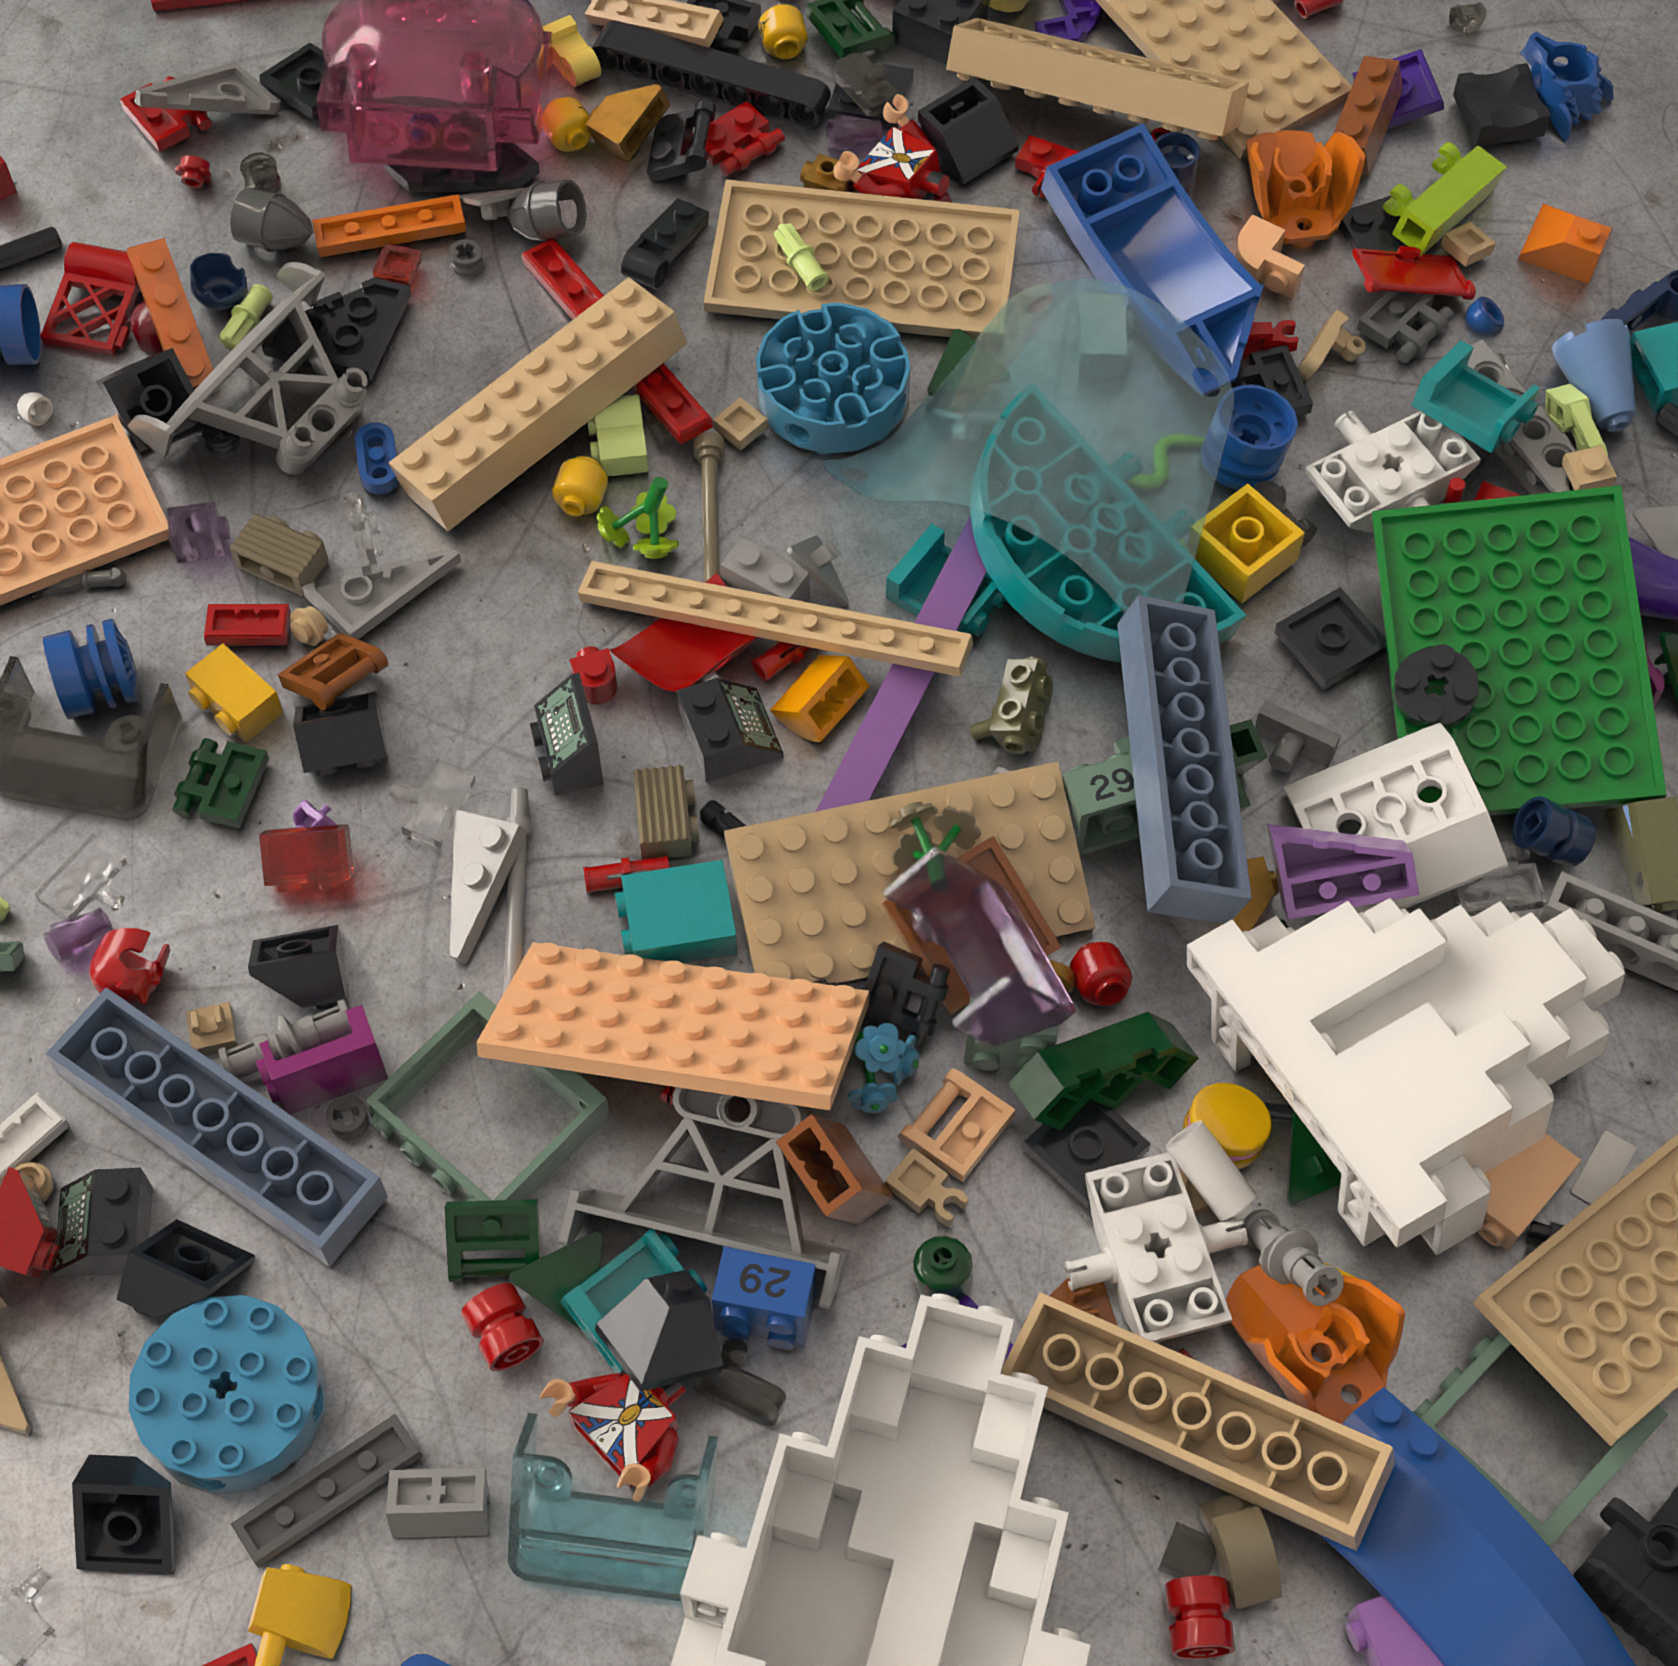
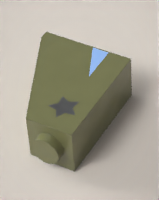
M1677 796L1633 802L1606 809L1607 819L1635 903L1642 906L1651 904L1652 910L1656 912L1678 909Z

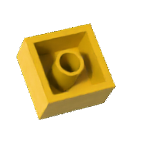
M1247 483L1191 526L1187 547L1190 550L1189 553L1205 571L1242 604L1298 561L1305 532Z

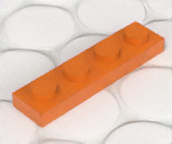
M459 194L312 220L319 257L466 232Z
M165 238L127 248V254L163 351L173 348L195 390L213 371V367Z

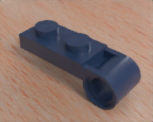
M1678 270L1670 272L1660 281H1655L1643 291L1641 289L1636 290L1619 309H1610L1601 320H1623L1624 325H1627L1630 335L1657 314L1668 320L1678 321Z

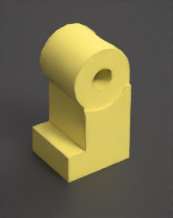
M571 15L542 26L545 53L573 87L601 76L599 60L594 50L586 44L577 31V23Z

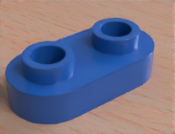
M380 422L368 423L362 426L355 435L359 475L362 485L367 491L374 494H385L395 489L399 484L389 465V462L397 456L396 442L393 431L389 426Z

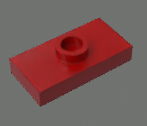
M208 604L204 630L206 646H220L222 643L225 646L287 645L291 615L289 604Z

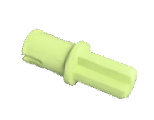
M791 223L780 224L774 232V238L788 257V266L796 269L809 291L821 289L828 282L829 277L815 259L813 247L805 244Z
M260 284L252 285L242 303L233 307L231 311L232 317L219 335V341L224 344L226 349L232 350L260 323L261 315L273 301V294L265 286Z

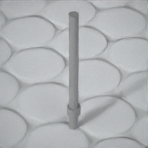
M522 787L512 789L511 815L506 819L507 822L519 824L528 833L508 874L503 994L522 962L526 840L531 837V819L527 817L528 790Z

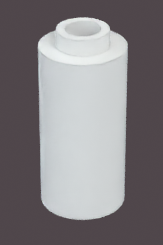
M1202 1120L1187 1126L1166 1144L1165 1148L1219 1221L1236 1218L1243 1219L1254 1209L1252 1201L1257 1194Z

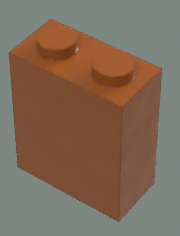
M811 1114L776 1141L826 1217L860 1224L894 1198L843 1124Z

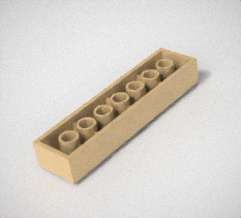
M975 18L953 27L946 70L957 72V78L968 81L973 77L977 80L982 78L990 80V86L994 88L1011 90L1012 86L1025 89V95L1036 98H1045L1046 94L1059 97L1058 102L1068 106H1079L1081 102L1093 105L1092 110L1101 114L1113 115L1114 111L1126 113L1128 120L1138 123H1148L1149 119L1162 122L1161 127L1170 131L1182 132L1184 128L1196 130L1198 137L1208 140H1218L1219 136L1223 137L1240 126L1249 82L980 18Z
M631 278L625 279L392 459L389 465L405 494L447 531L451 530L683 348L687 342L675 311Z
M1041 1292L1002 1370V1374L1011 1376L1015 1372L1031 1375L1039 1380V1384L1048 1386L1043 1408L1357 1551L1395 1464L1394 1449L1388 1444Z

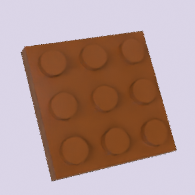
M994 836L944 865L946 884L942 888L935 889L930 887L928 877L926 876L881 903L910 952L923 958L920 969L925 977H930L934 964H942L950 969L946 981L949 989L945 1000L940 1001L948 1015H952L970 1004L972 979L1005 982L1061 948Z

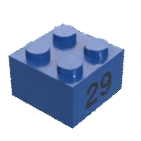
M723 1247L711 1299L716 1330L721 1331V1334L729 1339L746 1341L749 1337L767 1340L770 1346L784 1350L793 1349L794 1345L805 1347L816 1299V1264Z

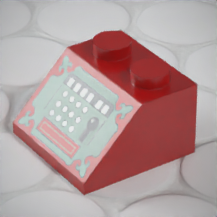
M9 1167L0 1187V1266L23 1275L40 1278L43 1270L49 1272L56 1261L60 1245L54 1243L58 1234L33 1176Z

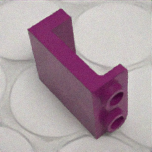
M362 1005L345 1011L353 1034L281 1060H276L268 1040L259 1043L264 1058L256 1060V1064L272 1103L281 1101L285 1112L291 1115L388 1079Z

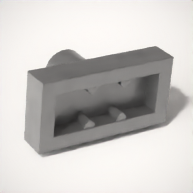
M1266 700L1258 712L1255 723L1258 736L1276 744L1269 757V763L1275 769L1282 772L1291 771L1299 755L1328 768L1335 756L1341 737L1340 734Z

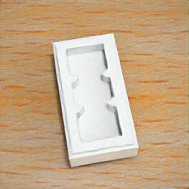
M38 1092L0 1124V1187L9 1167L15 1169L23 1163L30 1162L70 1126L67 1120Z

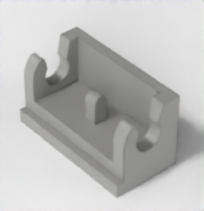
M486 1467L389 1470L386 1517L392 1538L488 1536L487 1502H490V1493L486 1477Z

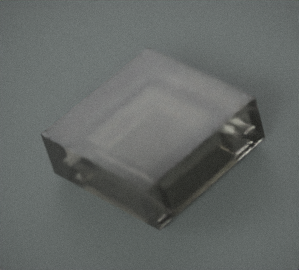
M1176 1522L1158 1570L1176 1578L1209 1575L1217 1555L1210 1536Z

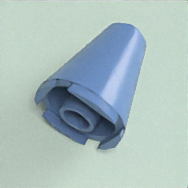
M1621 319L1593 321L1585 324L1586 332L1575 336L1573 330L1555 341L1551 349L1554 360L1569 383L1589 398L1592 418L1598 428L1607 429L1608 432H1617L1627 428L1631 424L1630 420L1636 416L1630 333L1627 325H1624Z

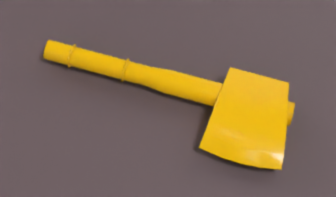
M283 1564L281 1569L267 1567L262 1575L247 1630L262 1637L255 1666H280L285 1646L315 1656L333 1659L347 1624L352 1584L325 1576L305 1573L303 1568L295 1565Z

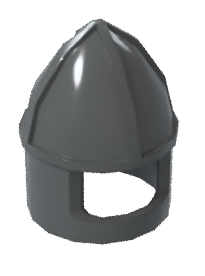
M567 179L552 182H535L523 190L507 210V219L515 231L527 239L541 242L552 238L557 239L579 235L585 227L587 217L586 203L582 191L574 181ZM571 199L576 204L577 218L574 227L567 229L561 220L559 201Z
M247 187L239 192L234 201L230 227L233 239L238 243L259 247L266 252H274L304 244L314 233L311 219L295 202L288 199L282 193H271Z

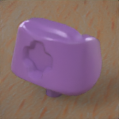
M303 800L293 812V821L296 829L311 842H319L335 831L337 825L326 816L331 810L326 803L317 811L310 802Z

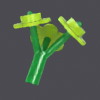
M655 477L649 491L642 492L637 496V506L632 507L630 512L621 518L614 515L609 507H601L600 513L597 514L598 530L601 536L607 542H614L618 548H622L630 541L629 535L623 526L634 519L637 520V531L644 535L650 534L651 538L639 539L636 544H633V550L640 551L646 558L658 559L666 557L668 552L678 548L679 541L659 537V534L667 530V524L673 522L676 518L675 508L667 504V497L664 495L668 487V481L663 477Z

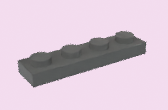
M394 1414L232 1522L231 1526L253 1562L259 1568L389 1480V1470H404L423 1456L397 1415Z

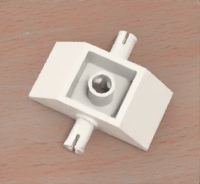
M1348 411L1347 415L1344 413L1336 420L1334 428L1340 432L1349 443V446L1306 466L1304 472L1349 528L1373 534L1372 511L1436 505L1445 498L1450 480L1456 477L1464 479L1480 463L1481 459L1460 434L1421 411L1376 433H1370L1357 417V414L1354 411Z
M1169 1152L1086 1173L1085 1180L1094 1231L1101 1253L1064 1262L1066 1279L1070 1278L1071 1280L1068 1281L1070 1290L1074 1291L1077 1288L1109 1280L1112 1283L1122 1316L1132 1332L1155 1343L1231 1323L1232 1317L1212 1264L1210 1253L1248 1244L1246 1228L1240 1229V1226L1244 1224L1242 1219H1229L1202 1227L1196 1219L1178 1165ZM1155 1252L1161 1254L1163 1258H1157Z

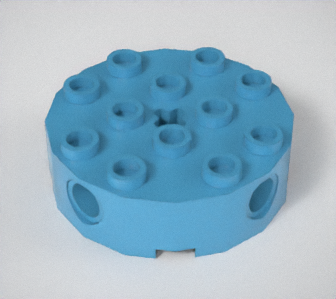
M838 302L821 304V309L809 310L802 314L800 310L783 316L764 335L756 356V378L760 412L768 418V424L775 433L799 448L816 451L819 454L858 451L884 439L902 420L910 394L909 356L901 342L900 334L892 323L869 309Z
M246 1295L209 1297L173 1313L145 1341L130 1374L128 1411L142 1445L179 1483L211 1494L252 1491L270 1482V1478L284 1472L293 1461L296 1463L312 1447L326 1413V1376L304 1329L280 1307Z

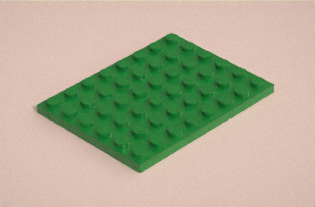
M1621 485L1372 511V525L1397 740L1427 727L1411 724L1397 709L1394 701L1395 673L1401 663L1412 653L1424 648L1445 644L1451 646L1455 652L1466 657L1475 668L1478 676L1479 693L1471 714L1459 725L1446 730L1453 738L1487 808L1489 816L1516 814L1524 803L1538 796L1556 802L1567 809L1628 804L1666 798L1664 772ZM1436 680L1428 682L1429 687L1425 690L1428 695L1434 692L1439 697L1444 695L1445 683L1442 681L1437 682ZM1429 786L1421 790L1418 798L1423 802L1433 803L1442 796V790Z

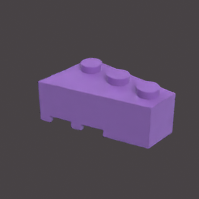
M1267 824L1281 905L1288 920L1327 913L1347 901L1353 907L1380 903L1388 898L1395 900L1419 895L1413 853L1403 840Z

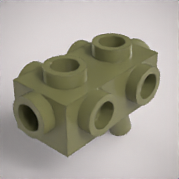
M1038 657L1007 660L996 706L992 707V718L970 725V731L975 741L993 735L1003 750L1009 753L1024 754L1026 751H1035L1036 745L1042 739L1044 712L1049 707L1053 694V681L1046 672L1048 666L1046 661Z

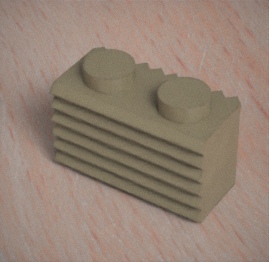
M253 514L252 519L248 520V524L244 526L243 531L239 533V537H236L234 543H231L230 546L235 565L239 570H244L246 573L257 576L259 579H264L266 582H271L273 585L277 584L280 588L291 591L293 594L297 593L300 597L304 596L302 587L313 583L329 561L324 542L318 535L307 530L303 533L293 530L285 521L276 516H270L268 519L259 514Z
M670 765L667 768L662 766L659 769L653 767L652 769L634 770L642 859L658 858L668 855V858L692 856L691 842L699 841L697 816H688L687 806L696 804L693 779L685 780L684 767L682 765H677L676 767Z

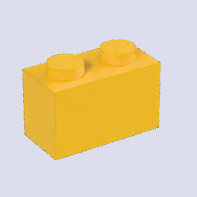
M223 643L185 673L191 688L188 691V695L194 704L202 711L208 708L215 714V721L228 735L235 733L245 743L284 713L277 692Z

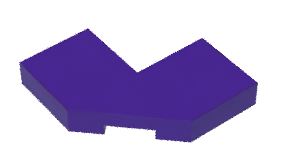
M1059 0L1065 15L1064 17L1035 22V32L1084 43L1102 19L1103 9L1095 0Z

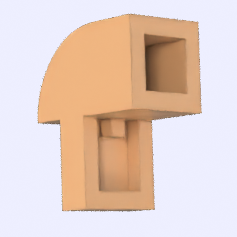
M1252 215L1239 233L1235 258L1259 284H1264L1271 291L1293 299L1300 290L1305 265L1281 254L1285 229Z

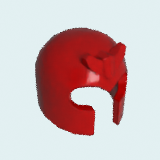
M120 928L106 933L89 965V976L93 986L99 994L105 988H108L129 1004H146L147 999L155 992L163 975L171 951L169 944H163L157 959L151 962L131 952H143L151 934L149 931L138 928Z

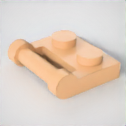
M950 1069L943 1078L944 1085L914 1123L912 1125L906 1124L898 1134V1138L910 1150L916 1149L963 1183L1014 1118L1016 1109L959 1070ZM957 1096L967 1098V1101L936 1140L927 1135Z

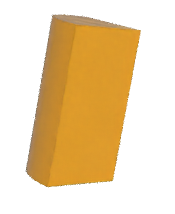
M819 655L775 703L770 711L784 726L798 736L809 741L821 742L866 692L870 685L849 656Z

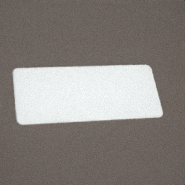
M1604 1131L1572 1187L1571 1193L1592 1204L1619 1182L1636 1152V1147L1609 1131Z

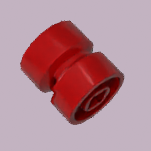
M513 1283L497 1284L485 1289L470 1299L461 1310V1316L474 1338H482L478 1348L491 1371L499 1372L519 1365L538 1352L544 1343V1339L532 1318L526 1319L523 1316L526 1306Z
M1199 1575L1181 1577L1166 1582L1167 1613L1176 1618V1622L1169 1627L1171 1655L1175 1658L1194 1660L1218 1658L1234 1653L1233 1624L1224 1617V1614L1231 1608L1228 1580L1219 1576Z

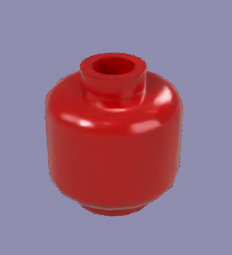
M1100 941L1083 945L1074 955L1069 965L1075 972V986L1081 997L1092 1005L1111 1006L1120 1002L1127 995L1132 983L1133 975L1128 963L1119 948L1110 942Z

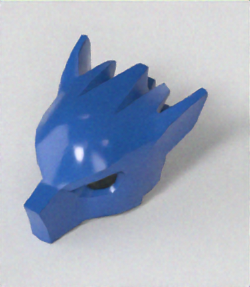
M1537 31L1529 37L1520 55L1531 65L1530 70L1536 93L1541 102L1547 106L1551 115L1550 120L1557 133L1566 142L1570 138L1572 124L1578 125L1580 122L1578 117L1590 121L1593 117L1592 113L1598 115L1601 113L1602 108L1599 103L1602 98L1609 102L1614 99L1612 82L1599 73L1602 70L1599 65V57L1588 51L1587 46L1572 42H1556ZM1565 57L1568 59V64L1555 62L1554 59Z

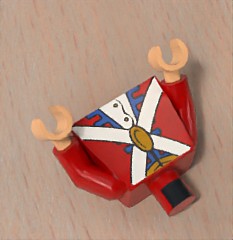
M899 94L895 95L893 99V105L898 111L893 109L890 103L887 102L883 109V117L889 123H898L901 127L899 129L892 127L860 165L859 159L854 153L844 151L834 167V176L838 180L853 181L852 187L862 194L922 200L928 192L940 197L947 192L950 183L949 176L940 173L937 150L913 118L909 120L905 115L908 109V101Z
M620 1373L606 1374L570 1383L562 1379H552L548 1382L539 1397L541 1399L552 1397L557 1400L550 1408L549 1413L553 1417H558L567 1406L572 1407L568 1411L572 1426L618 1475L617 1488L621 1489L625 1484L629 1489L634 1486L636 1487L632 1500L636 1502L641 1501L646 1489L670 1472L679 1443L677 1433L679 1427L677 1417L668 1407L686 1392L681 1382L644 1391L638 1390L627 1373L624 1375Z

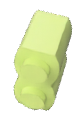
M639 394L620 396L588 421L589 435H597L598 442H590L592 459L601 465L607 476L648 472Z

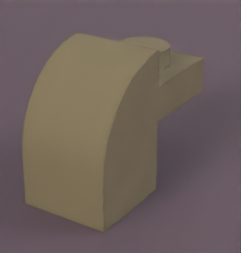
M1235 1495L1223 1496L1213 1501L1198 1504L1200 1520L1216 1548L1219 1575L1228 1580L1230 1599L1236 1610L1282 1597L1280 1572L1274 1544L1259 1506L1252 1507L1250 1502Z

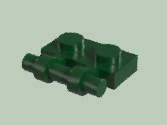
M204 738L199 749L194 750L188 761L190 769L185 781H180L175 790L174 796L177 799L172 811L179 816L187 817L192 805L200 803L197 810L200 819L240 829L269 761L267 750L227 741L222 755L216 754L218 743L212 739ZM214 772L208 786L201 785L205 775Z

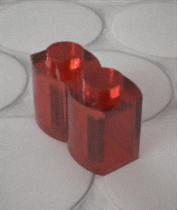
M349 824L264 830L259 835L264 886H276V892L301 890V883H318L319 889L340 888L344 886V880H350L354 875Z

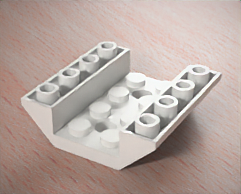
M1441 722L1283 787L1298 823L1304 829L1339 833L1338 828L1342 822L1354 819L1362 824L1361 829L1355 835L1403 840L1413 853L1419 895L1393 900L1400 910L1508 867L1487 808L1453 738ZM1429 786L1442 790V796L1433 803L1421 801L1418 795L1421 790ZM1374 903L1353 908L1359 914L1360 912H1366L1367 910L1373 908L1374 906L1380 903Z

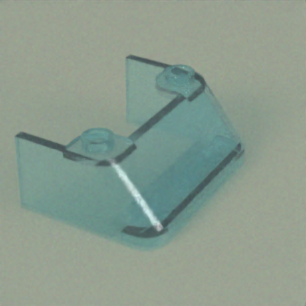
M528 1413L512 1456L508 1564L511 1571L517 1577L530 1582L681 1601L680 1592L697 1536L708 1537L714 1498L718 1437H708L699 1475L683 1474L670 1481L665 1494V1503L645 1500L636 1502L629 1498L572 1491V1473L568 1465L556 1457L536 1454L538 1414Z

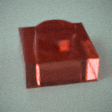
M385 243L373 268V276L411 287L422 262L420 250Z

